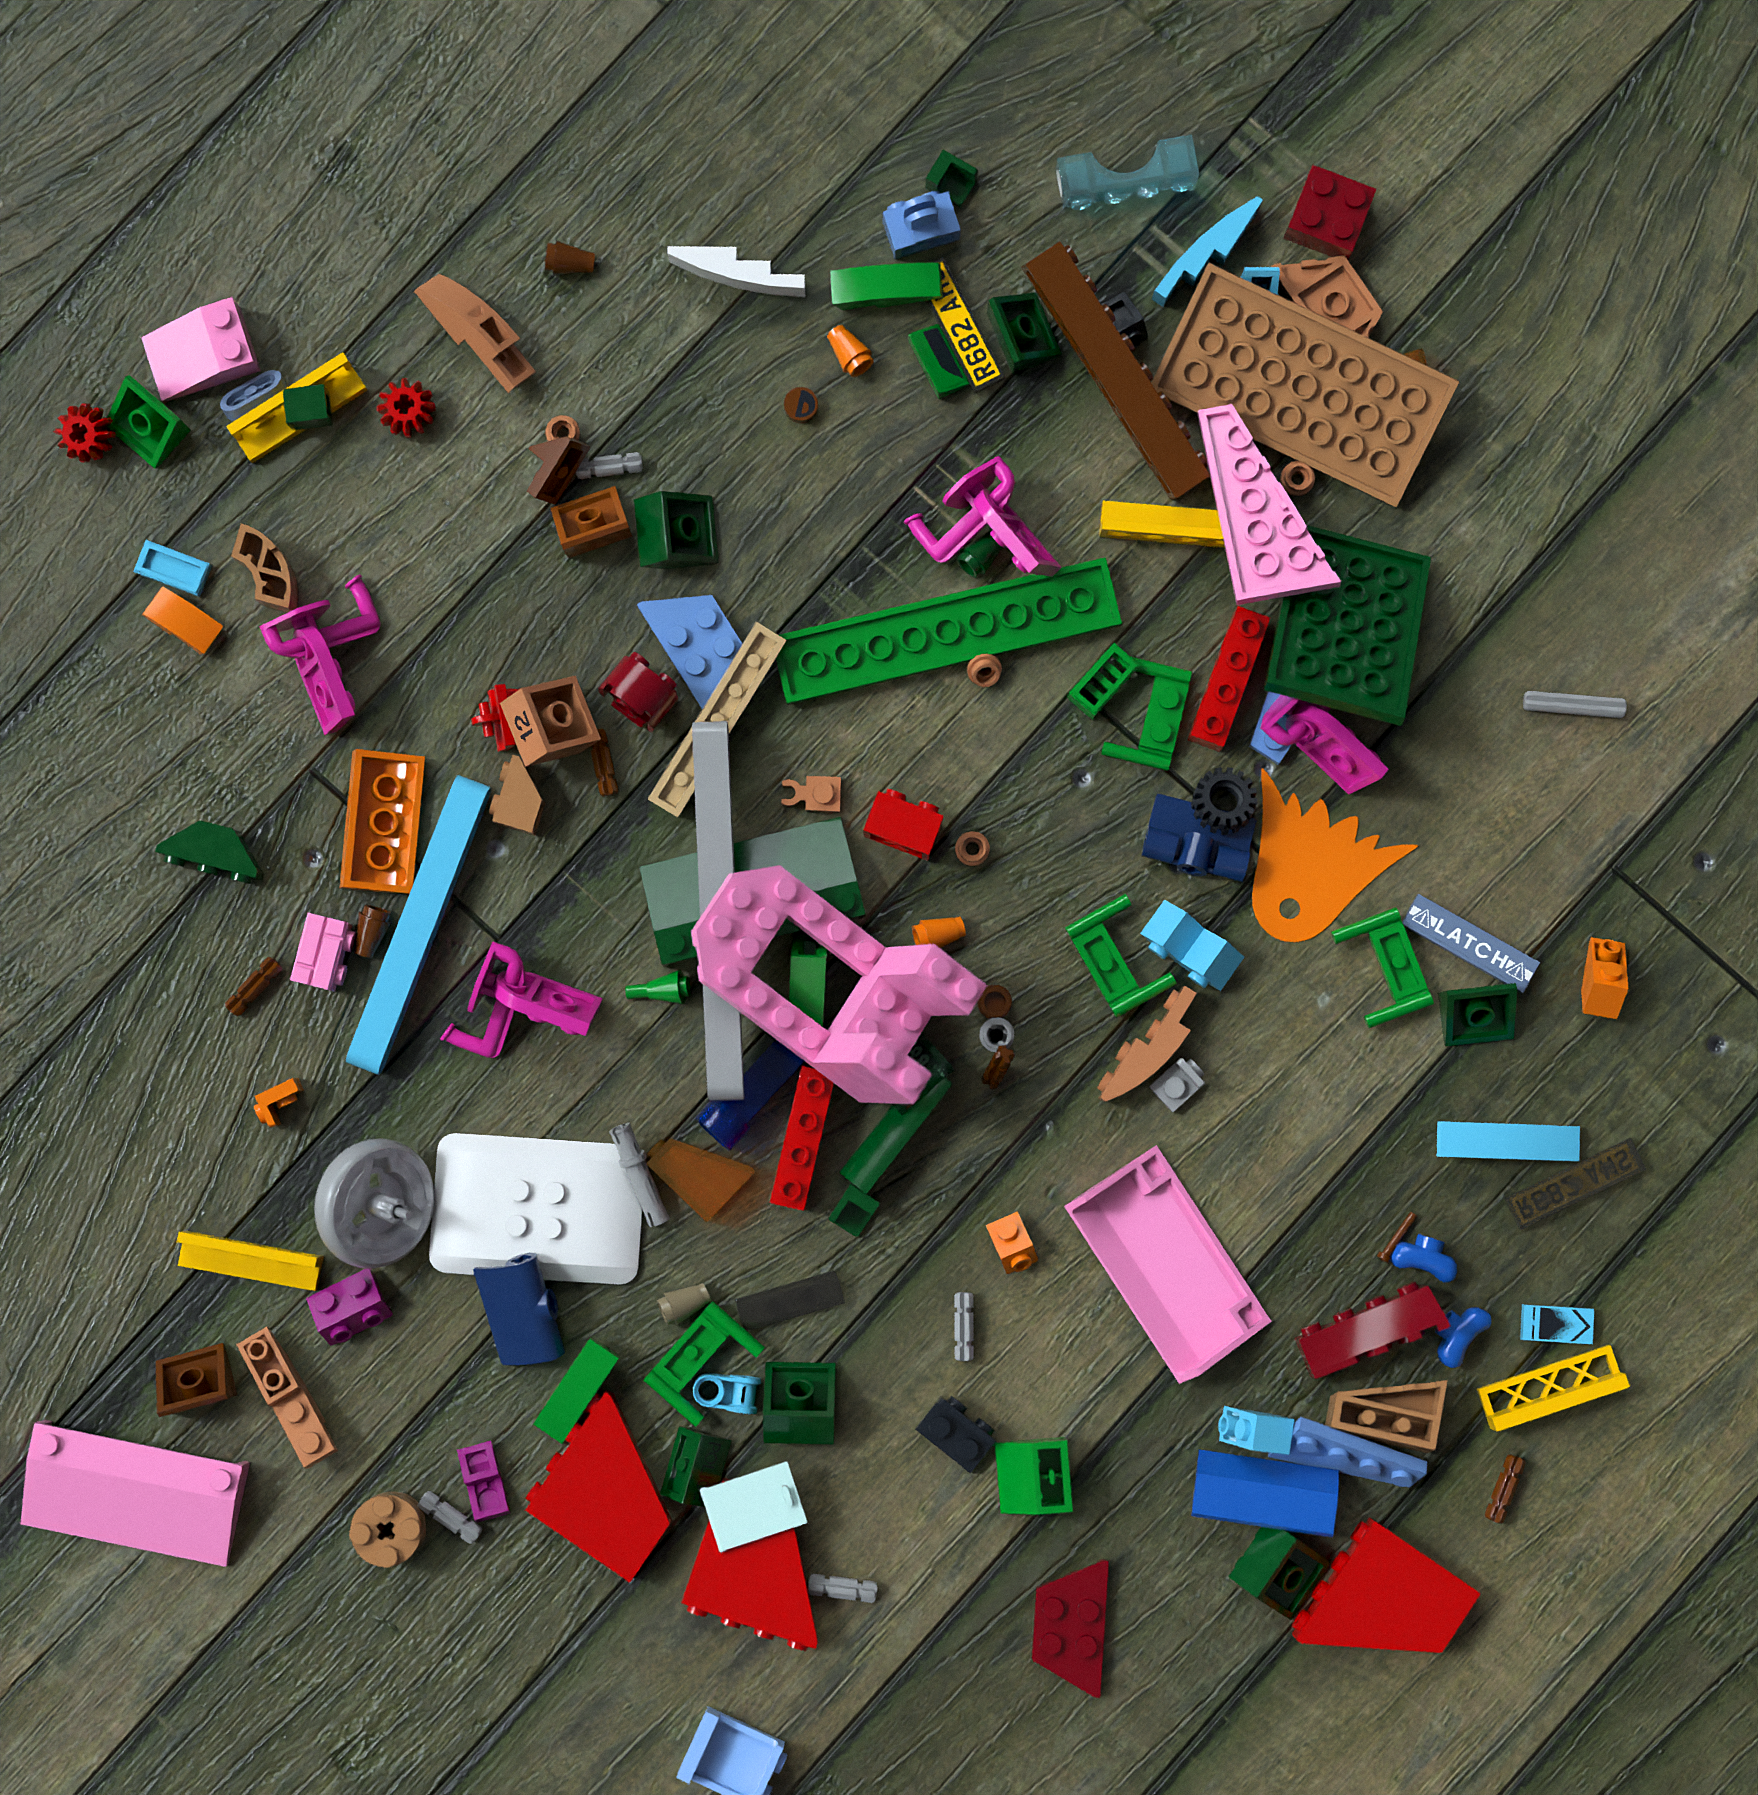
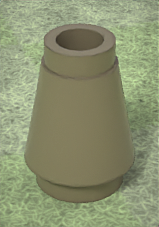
M703 1283L663 1293L664 1297L656 1300L668 1326L673 1323L679 1325L711 1302L709 1293Z

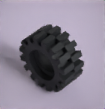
M1222 767L1215 768L1213 774L1211 771L1205 773L1204 778H1201L1192 797L1191 808L1195 809L1193 814L1195 819H1202L1200 825L1203 828L1207 824L1211 826V833L1215 834L1217 829H1221V835H1227L1229 830H1232L1233 834L1239 832L1240 827L1244 828L1248 824L1255 811L1258 800L1255 798L1257 794L1256 787L1251 788L1253 782L1250 778L1245 781L1242 779L1244 773L1240 770L1237 775L1232 774L1233 768L1227 767L1225 772H1222ZM1219 790L1228 791L1235 796L1237 807L1230 812L1220 811L1214 807L1211 799L1212 795Z

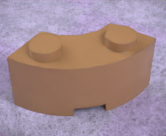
M241 524L231 557L252 572L256 584L255 600L262 606L287 613L297 609L298 587L289 561L280 549L264 534L250 526Z

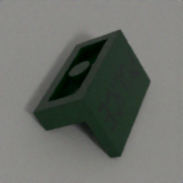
M679 1426L660 1494L682 1504L705 1507L700 1489L720 1484L732 1440L706 1435L691 1428Z

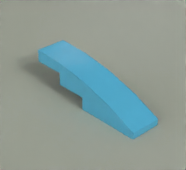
M1258 196L1226 215L1204 233L1176 261L1155 289L1152 300L1164 306L1181 279L1193 286L1211 258L1223 265L1259 211L1263 199Z
M1437 1122V1157L1579 1161L1580 1126Z

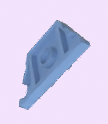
M712 595L638 603L637 607L701 709H703L740 649L742 642Z

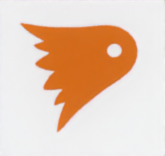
M1261 768L1263 815L1260 850L1252 890L1254 914L1260 926L1276 939L1286 942H1300L1311 939L1325 930L1351 900L1373 879L1393 863L1417 848L1418 845H1395L1374 850L1379 835H1372L1355 843L1358 828L1357 816L1348 817L1329 828V815L1326 804L1322 799L1313 804L1304 816H1301V807L1297 796L1292 793L1285 806L1273 780ZM1288 898L1296 900L1300 906L1298 916L1293 919L1283 917L1279 910L1281 902Z

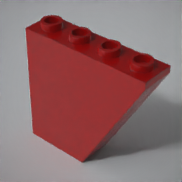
M607 1390L603 1396L596 1393L585 1409L590 1415L583 1426L578 1422L574 1425L565 1439L570 1445L564 1454L556 1452L548 1463L545 1470L550 1472L545 1482L541 1484L537 1481L525 1498L530 1502L525 1511L630 1583L671 1523L672 1518L614 1393Z
M723 1478L722 1483L729 1481L730 1479ZM709 1520L681 1602L688 1605L687 1611L702 1617H707L708 1613L720 1616V1622L730 1627L740 1628L741 1624L755 1628L753 1632L755 1635L769 1640H773L776 1635L787 1639L788 1646L801 1651H807L808 1647L816 1649L818 1633L796 1527L727 1549L721 1553Z
M1370 1517L1366 1523L1363 1521L1359 1522L1351 1534L1350 1539L1353 1542L1346 1552L1340 1551L1331 1565V1568L1334 1570L1327 1582L1324 1580L1319 1582L1311 1596L1314 1599L1313 1603L1307 1611L1301 1610L1292 1624V1628L1295 1629L1292 1636L1302 1644L1442 1653L1481 1593Z

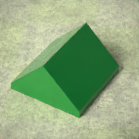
M128 375L124 378L107 418L113 420L107 428L115 432L117 437L155 469L167 458L191 429L133 377Z

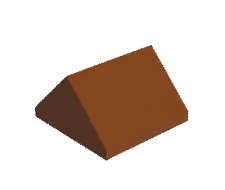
M615 486L550 508L562 548L567 558L632 537Z

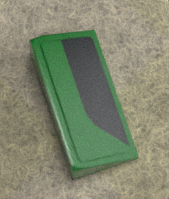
M939 324L908 334V342L938 400L969 385Z

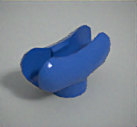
M1421 1234L1417 1235L1415 1244L1408 1242L1398 1243L1390 1256L1391 1262L1398 1268L1414 1267L1432 1273L1437 1279L1445 1283L1454 1280L1457 1275L1455 1260L1442 1253L1445 1242Z
M1471 1307L1466 1309L1461 1316L1451 1310L1445 1315L1451 1327L1438 1331L1436 1327L1435 1333L1443 1338L1437 1348V1354L1444 1365L1450 1368L1462 1365L1465 1352L1470 1343L1478 1334L1490 1328L1491 1316L1485 1310Z

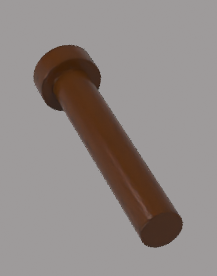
M1412 1212L1407 1215L1383 1252L1379 1251L1377 1254L1381 1261L1386 1264L1390 1262L1391 1258L1389 1257L1395 1250L1396 1245L1400 1243L1417 1215Z

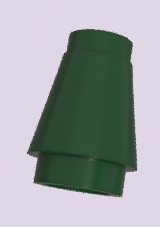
M992 530L960 550L961 554L957 557L959 566L973 578H976L979 574L984 575L1003 549L992 538L990 534Z

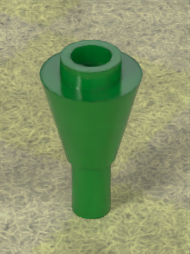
M677 970L648 981L647 984L628 985L625 987L627 999L648 997L653 1000L684 1004L686 997L691 995V983L688 976H684L681 970Z

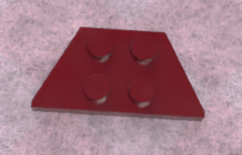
M1108 1559L1098 1560L1097 1563L1067 1573L1054 1581L1051 1580L1036 1587L1031 1659L1095 1698H1100Z

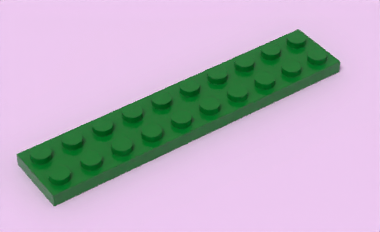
M1106 557L1062 567L1052 577L1032 574L780 634L779 636L784 638L786 642L778 653L776 662L786 703L790 705L970 662L980 654L996 656L1121 626L1122 621Z

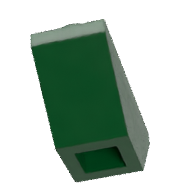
M199 820L156 845L155 852L165 855L163 862L181 867H184L185 861L198 864L197 871L216 876L218 870L231 872L230 879L246 884H251L252 878L261 881L263 879L264 873L241 833L232 828Z

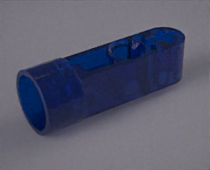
M775 1040L744 1073V1100L710 1101L694 1119L719 1144L728 1151H731L750 1131L747 1123L805 1061L778 1040Z

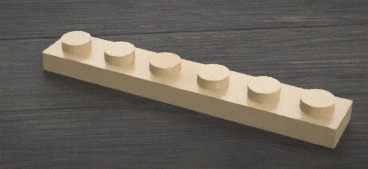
M756 622L695 722L728 721L730 733L786 640ZM692 727L648 797V800L676 817H679L695 790Z

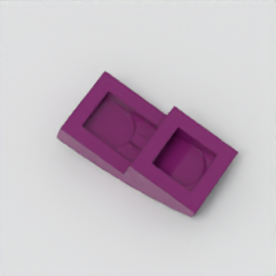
M492 1441L458 1449L457 1453L464 1484L468 1489L473 1517L476 1523L510 1514L508 1499Z

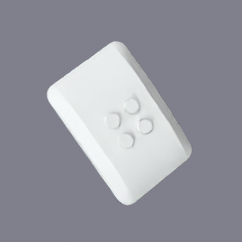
M461 1133L448 1134L443 1137L437 1148L434 1208L429 1250L431 1264L440 1272L474 1275L473 1269L475 1267L504 1266L509 1259L517 1255L536 1253L544 1280L603 1284H626L637 1275L639 1266L643 1209L640 1206L625 1168L620 1166L619 1160L621 1158L616 1145L610 1143Z

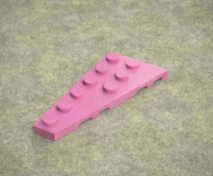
M1230 404L1198 410V418L1236 605L1340 587L1341 581L1330 568L1323 551L1307 530V525L1285 489L1276 480L1270 470L1269 463L1253 442V437L1234 406Z

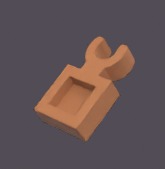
M807 776L806 786H800L798 782L790 779L782 781V787H791L796 792L792 799L781 800L783 806L793 807L799 802H806V812L840 813L841 777Z

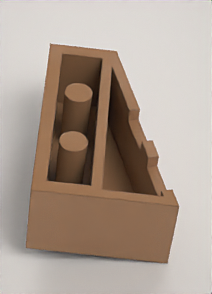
M1447 1380L1336 1392L1330 1396L1325 1425L1365 1440L1424 1453L1432 1452L1436 1449Z

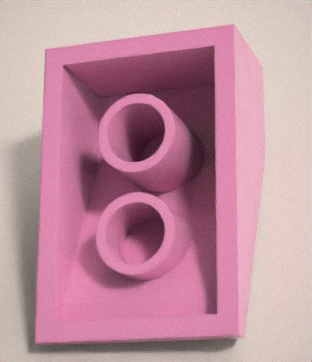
M233 297L199 307L141 337L163 403L261 371L241 309Z

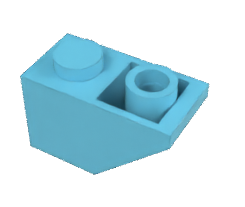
M1224 1406L1223 1415L1220 1417L1218 1424L1219 1441L1253 1451L1289 1455L1294 1419Z

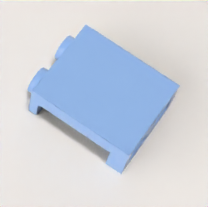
M708 1706L676 1778L686 1783H690L692 1780L722 1795H770L773 1787L767 1785L773 1772L780 1773L788 1754L782 1752L784 1741Z

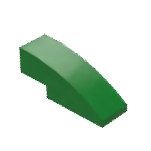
M939 263L885 264L830 271L832 305L841 310L873 305L878 308L943 298L941 264Z
M591 1337L533 1425L563 1444L620 1359V1356Z

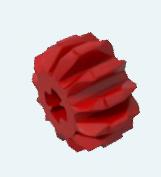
M407 378L402 379L401 388H397L395 383L390 382L388 385L392 393L380 392L379 395L386 402L377 406L378 413L384 414L380 422L384 427L391 425L390 431L393 435L400 433L402 428L406 438L411 437L412 428H416L419 434H423L425 431L421 423L432 424L434 421L427 414L436 410L435 403L428 402L433 396L431 391H422L423 385L420 381L414 382L410 387ZM406 402H410L412 407L408 408V414H403L400 409L405 408Z
M82 403L79 408L77 406L68 407V416L60 415L58 417L63 428H57L54 431L57 435L63 436V439L57 446L68 448L67 457L70 459L78 457L79 461L83 463L89 462L91 458L94 460L102 459V450L110 451L113 448L107 441V438H113L116 435L115 432L108 431L107 428L113 420L111 418H102L104 409L100 407L92 409L89 403Z

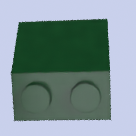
M659 491L634 499L640 567L674 569L719 563L712 496Z
M766 1362L763 1443L834 1444L836 1363Z
M1261 1527L1256 1532L1254 1540L1243 1556L1237 1560L1234 1569L1228 1577L1255 1598L1292 1620L1331 1562L1288 1531Z

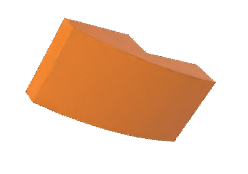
M165 587L160 588L142 613L144 617L169 635L173 634L201 655L206 652L223 628V625Z

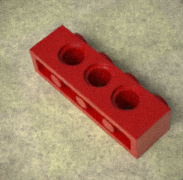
M1237 606L1189 733L1188 741L1218 752L1224 747L1270 617Z
M801 1066L770 1199L772 1204L802 1211L806 1207L834 1083L814 1068Z

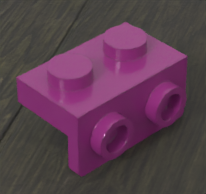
M366 1268L306 1298L319 1334L331 1346L346 1342L353 1335L367 1328L378 1326L383 1320L393 1315L391 1308L384 1301L374 1272L370 1268Z

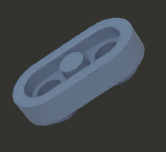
M276 370L266 371L228 392L222 398L220 407L229 420L235 421L286 389L287 383L280 372Z

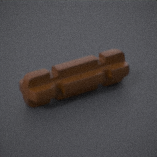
M597 729L601 740L590 746L593 748L591 756L596 777L600 780V782H597L599 793L601 796L607 797L617 794L618 786L616 779H613L615 772L610 749L606 747L608 743L606 731L604 729Z
M267 957L259 965L261 969L259 971L255 970L237 989V995H232L225 1002V1007L233 1015L240 1016L248 1008L247 1004L249 1002L252 1003L271 983L269 980L271 978L275 979L282 971V966L274 958Z
M1006 1045L998 1047L981 1078L983 1084H989L990 1089L998 1087L999 1082L1003 1080L1011 1061L1015 1057L1013 1050H1007Z
M1514 1455L1506 1456L1503 1464L1505 1468L1504 1473L1500 1472L1491 1496L1493 1502L1488 1504L1485 1512L1487 1519L1499 1524L1505 1521L1508 1513L1505 1509L1507 1505H1511L1520 1481L1517 1479L1518 1475H1522L1526 1465V1461Z

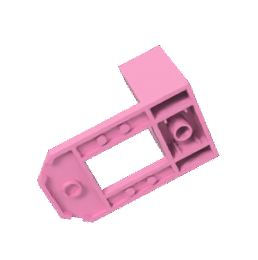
M780 865L728 874L691 931L693 946L697 948L699 966H697L699 981L862 1103L914 1104L932 1074L908 1056L909 1051L931 1016L969 1015L987 987L985 983L935 944L884 947ZM786 918L862 976L828 1030L824 1029L751 973Z

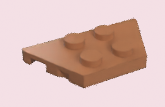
M1345 256L1329 257L1322 261L1316 259L1303 260L1301 263L1288 265L1278 263L1271 266L1279 267V286L1290 301L1361 335L1369 337L1383 313Z

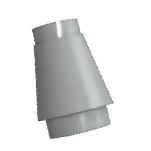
M991 1018L980 1029V1041L991 1052H996L1001 1045H1006L1008 1049L1014 1041V1029L1003 1018ZM992 1030H999L1002 1033V1040L998 1041V1043L990 1040L989 1034Z

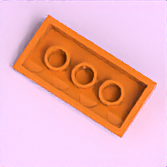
M362 749L352 751L339 888L410 894L414 881L425 763L424 756Z

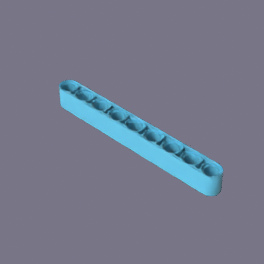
M457 775L350 1045L346 1063L377 1075L381 1074L491 793L490 786L461 775Z

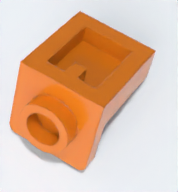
M291 1078L255 1096L258 1104L254 1105V1109L262 1124L267 1123L270 1128L281 1125L273 1105L277 1104L278 1108L281 1109L298 1101L296 1094L304 1091L299 1078Z

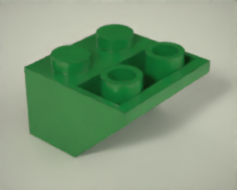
M1065 1437L996 1442L995 1451L1001 1514L1039 1515L1073 1512L1068 1446Z

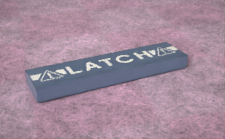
M1420 894L1416 895L1402 920L1404 927L1500 982L1504 984L1516 983L1517 991L1520 993L1525 991L1540 964L1537 960Z

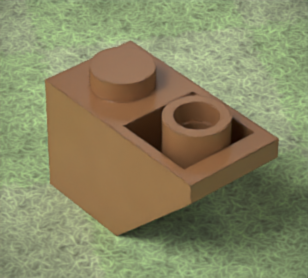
M512 755L511 761H505L499 781L504 783L500 795L495 794L492 799L489 814L493 815L492 821L497 825L536 836L545 801L528 769L525 767L523 760L519 756Z

